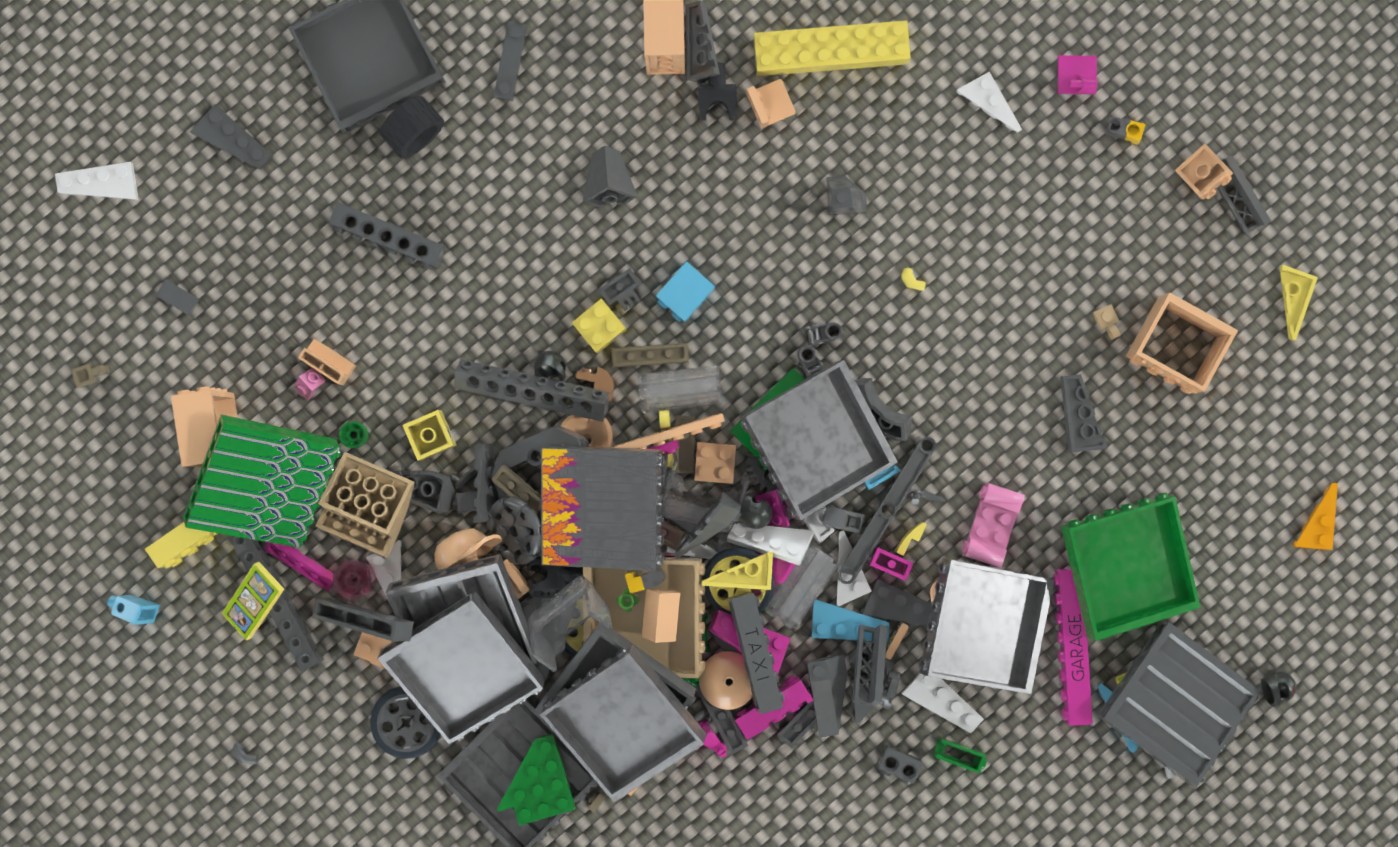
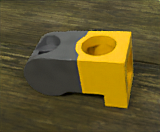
M1110 117L1105 133L1111 137L1124 139L1138 145L1146 124L1124 118Z
M662 568L637 575L636 570L625 574L630 593L657 587L666 577Z

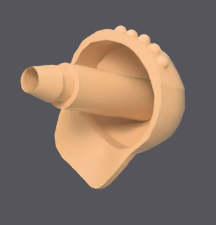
M474 528L453 533L437 545L434 554L436 567L440 570L479 560V558L489 553L494 546L501 543L502 538L500 535L486 536L483 532Z

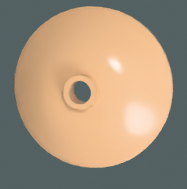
M570 415L561 424L562 427L583 435L584 439H591L590 447L610 448L612 446L613 431L606 418L601 422Z
M723 651L714 654L705 662V672H702L699 678V685L703 696L710 704L720 709L731 710L743 706L752 698L742 654L733 651ZM731 678L733 680L732 684L727 685L725 683L726 679Z

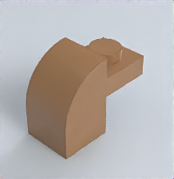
M598 367L596 374H593L594 370L585 368L582 369V372L577 371L576 379L594 382V389L610 392L609 401H612L614 381L606 370Z

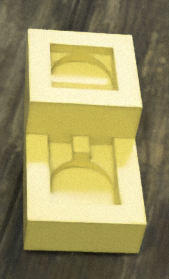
M920 522L911 528L901 539L894 552L904 556L911 539L919 542L927 524Z

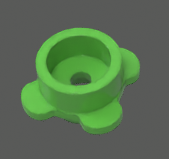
M626 588L623 594L616 598V602L626 612H630L632 607L639 603V597L634 596L629 592V588Z

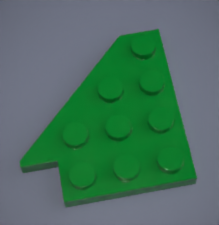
M554 733L534 740L497 808L499 812L514 807L519 826L576 809Z

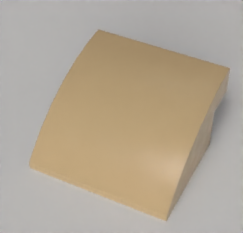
M344 452L318 503L324 510L315 526L322 531L388 559L403 524L415 482Z

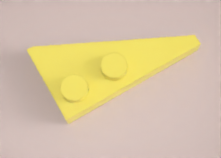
M1281 265L1279 269L1288 339L1294 341L1297 339L1318 277Z
M773 552L765 553L702 580L701 586L771 590Z

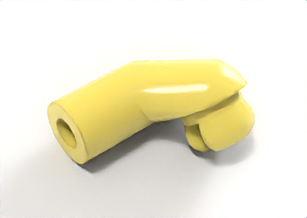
M911 268L903 269L901 278L906 287L924 291L926 282L916 280Z

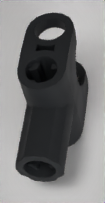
M717 62L720 75L709 77V84L698 85V105L701 121H706V114H708L709 108L714 104L725 106L729 114V120L735 119L736 84H726L725 63Z
M536 557L535 560L526 564L528 571L540 573L545 577L544 581L530 586V595L533 597H562L567 593L566 584L583 583V567L542 565L541 557Z

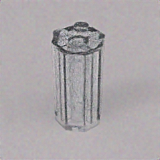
M718 365L638 375L639 387L643 386V388H639L640 400L644 401L641 402L643 414L723 404Z
M811 543L800 566L795 564L783 584H777L772 600L765 609L766 613L770 616L782 618V623L790 629L793 626L798 627L840 564L814 545L810 548Z

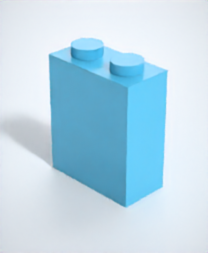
M686 261L656 295L657 303L663 309L669 308L673 312L671 316L678 322L682 320L685 323L714 291L715 286Z

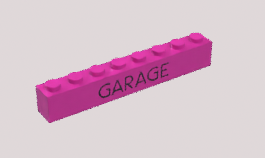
M1071 568L1055 569L1056 574H1053V580L1057 593L1054 594V601L1058 605L1055 619L1056 623L1059 624V632H1057V642L1060 643L1058 660L1061 662L1062 670H1059L1060 682H1063L1060 697L1064 701V709L1061 711L1062 719L1069 726L1093 724L1086 630Z

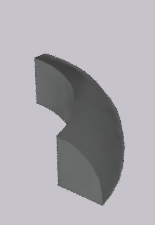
M872 378L855 380L883 435L890 439L906 441L911 430V415L901 414L889 408L876 393Z

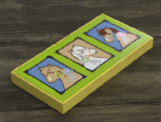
M257 562L252 566L222 614L247 641L255 634L284 591V588L260 562Z

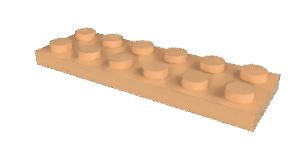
M718 413L610 448L647 449L646 446L654 444V447L665 444V440L672 438L673 441L684 438L683 434L688 432L695 435L703 432L702 428L708 426L710 429L722 426L721 422L725 421L722 413Z

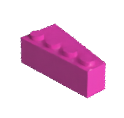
M720 610L715 611L708 630L741 653L732 615ZM763 628L764 634L767 633L770 642L767 645L769 653L771 652L774 657L773 670L778 674L790 638Z
M794 675L790 676L784 681L785 684L778 688L779 691H782L784 702H782L783 708L759 714L756 712L753 701L751 707L748 709L744 707L736 713L737 716L734 717L735 722L747 740L767 729L771 721L776 723L786 716L787 711L795 712L800 709V706L803 704L802 702L810 703L813 701L810 692L799 675L796 677Z

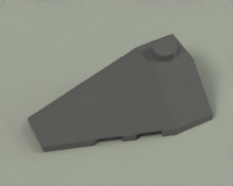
M390 471L415 482L410 503L439 514L452 509L455 490L449 476L436 471Z
M841 654L806 660L819 738L838 735L848 674L845 656Z

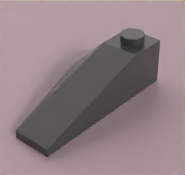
M722 492L677 548L674 557L678 559L728 527L732 521L735 523L742 514L740 513L741 505Z

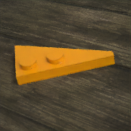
M1331 483L1325 490L1324 497L1319 505H1316L1309 521L1302 528L1303 531L1298 540L1294 541L1293 547L1333 550L1338 483Z

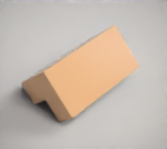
M313 339L309 347L304 348L298 357L339 385L345 384L357 366L317 339Z
M657 588L646 589L642 628L643 638L655 643L676 641L680 601L679 592L674 590L663 591Z

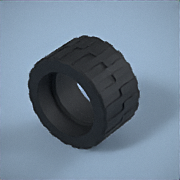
M415 96L402 103L385 119L379 133L396 154L404 159L413 156L425 148L444 126V120L423 96Z

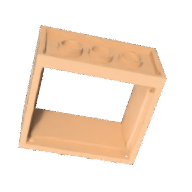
M643 0L644 56L647 75L685 74L684 0Z
M1167 293L1157 298L1126 357L1130 359L1129 362L1132 364L1146 367L1148 373L1164 377L1163 381L1166 383L1180 386V390L1184 393L1196 394L1205 392L1238 330L1181 298ZM1165 309L1216 337L1193 380L1142 353Z
M199 387L197 392L181 390L178 391V395L171 396L182 467H202L221 414L238 418L234 393L227 392V389Z

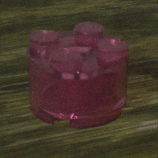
M360 559L341 564L333 576L335 590L344 598L350 600L368 595L374 590L377 581L375 571L369 562ZM352 577H358V581H352Z

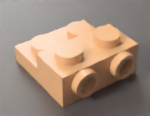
M1206 144L1201 146L1175 170L1202 200L1213 197L1217 192L1215 189L1220 185L1225 186L1228 184L1233 174Z
M362 632L353 655L370 661L371 664L385 668L377 658L381 649L393 641Z

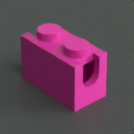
M876 546L874 548V555L868 562L869 565L905 581L913 566L912 562Z

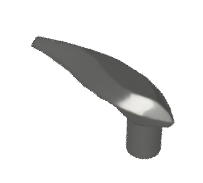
M473 467L461 478L454 473L451 474L450 480L456 484L455 489H458L472 480L478 472Z
M916 490L909 493L912 496L911 502L914 505L919 504L920 500L941 503L945 501L928 491Z

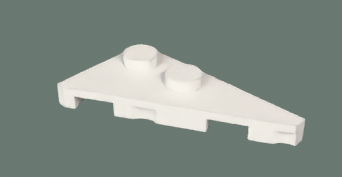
M990 72L957 89L956 92L959 95H963L972 101L971 103L975 106L981 107L984 112L1006 124V127L1017 133L1022 130Z

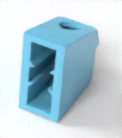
M112 595L107 602V605L113 608L112 615L135 625L154 623L160 606L157 603L133 595Z

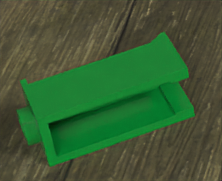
M939 736L933 755L938 759L979 774L981 769L985 768L987 762L986 755L982 751L953 742ZM946 745L974 754L972 763L945 754Z

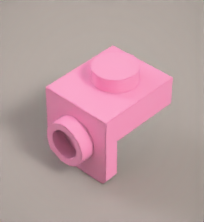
M311 368L299 376L294 387L300 396L309 400L313 397L316 389L324 384L326 380L317 370Z

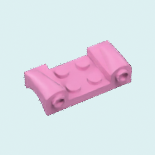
M985 483V486L983 485L979 496L981 499L968 539L964 541L962 546V555L1002 568L1007 552L1006 547L1025 495Z

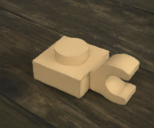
M1112 304L1093 312L1100 330L1106 328L1111 340L1121 336L1118 328L1115 326L1120 321Z

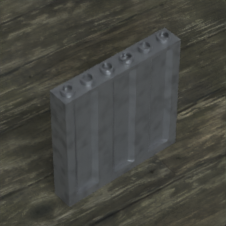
M501 554L389 583L385 593L394 614L398 618L413 621L412 630L476 591L532 663H537L539 651Z
M529 698L522 704L514 705L507 713L497 715L437 775L506 847H532L536 841L540 843L547 836L545 832L550 827L554 829L561 822L559 819L564 814L567 816L571 813L569 811L519 826L514 807L497 811L500 802L536 738L554 733L574 804L577 801H583L591 787L595 788L599 785L545 720L533 712L536 705Z

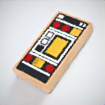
M899 621L886 645L885 658L892 659L909 628L907 624Z

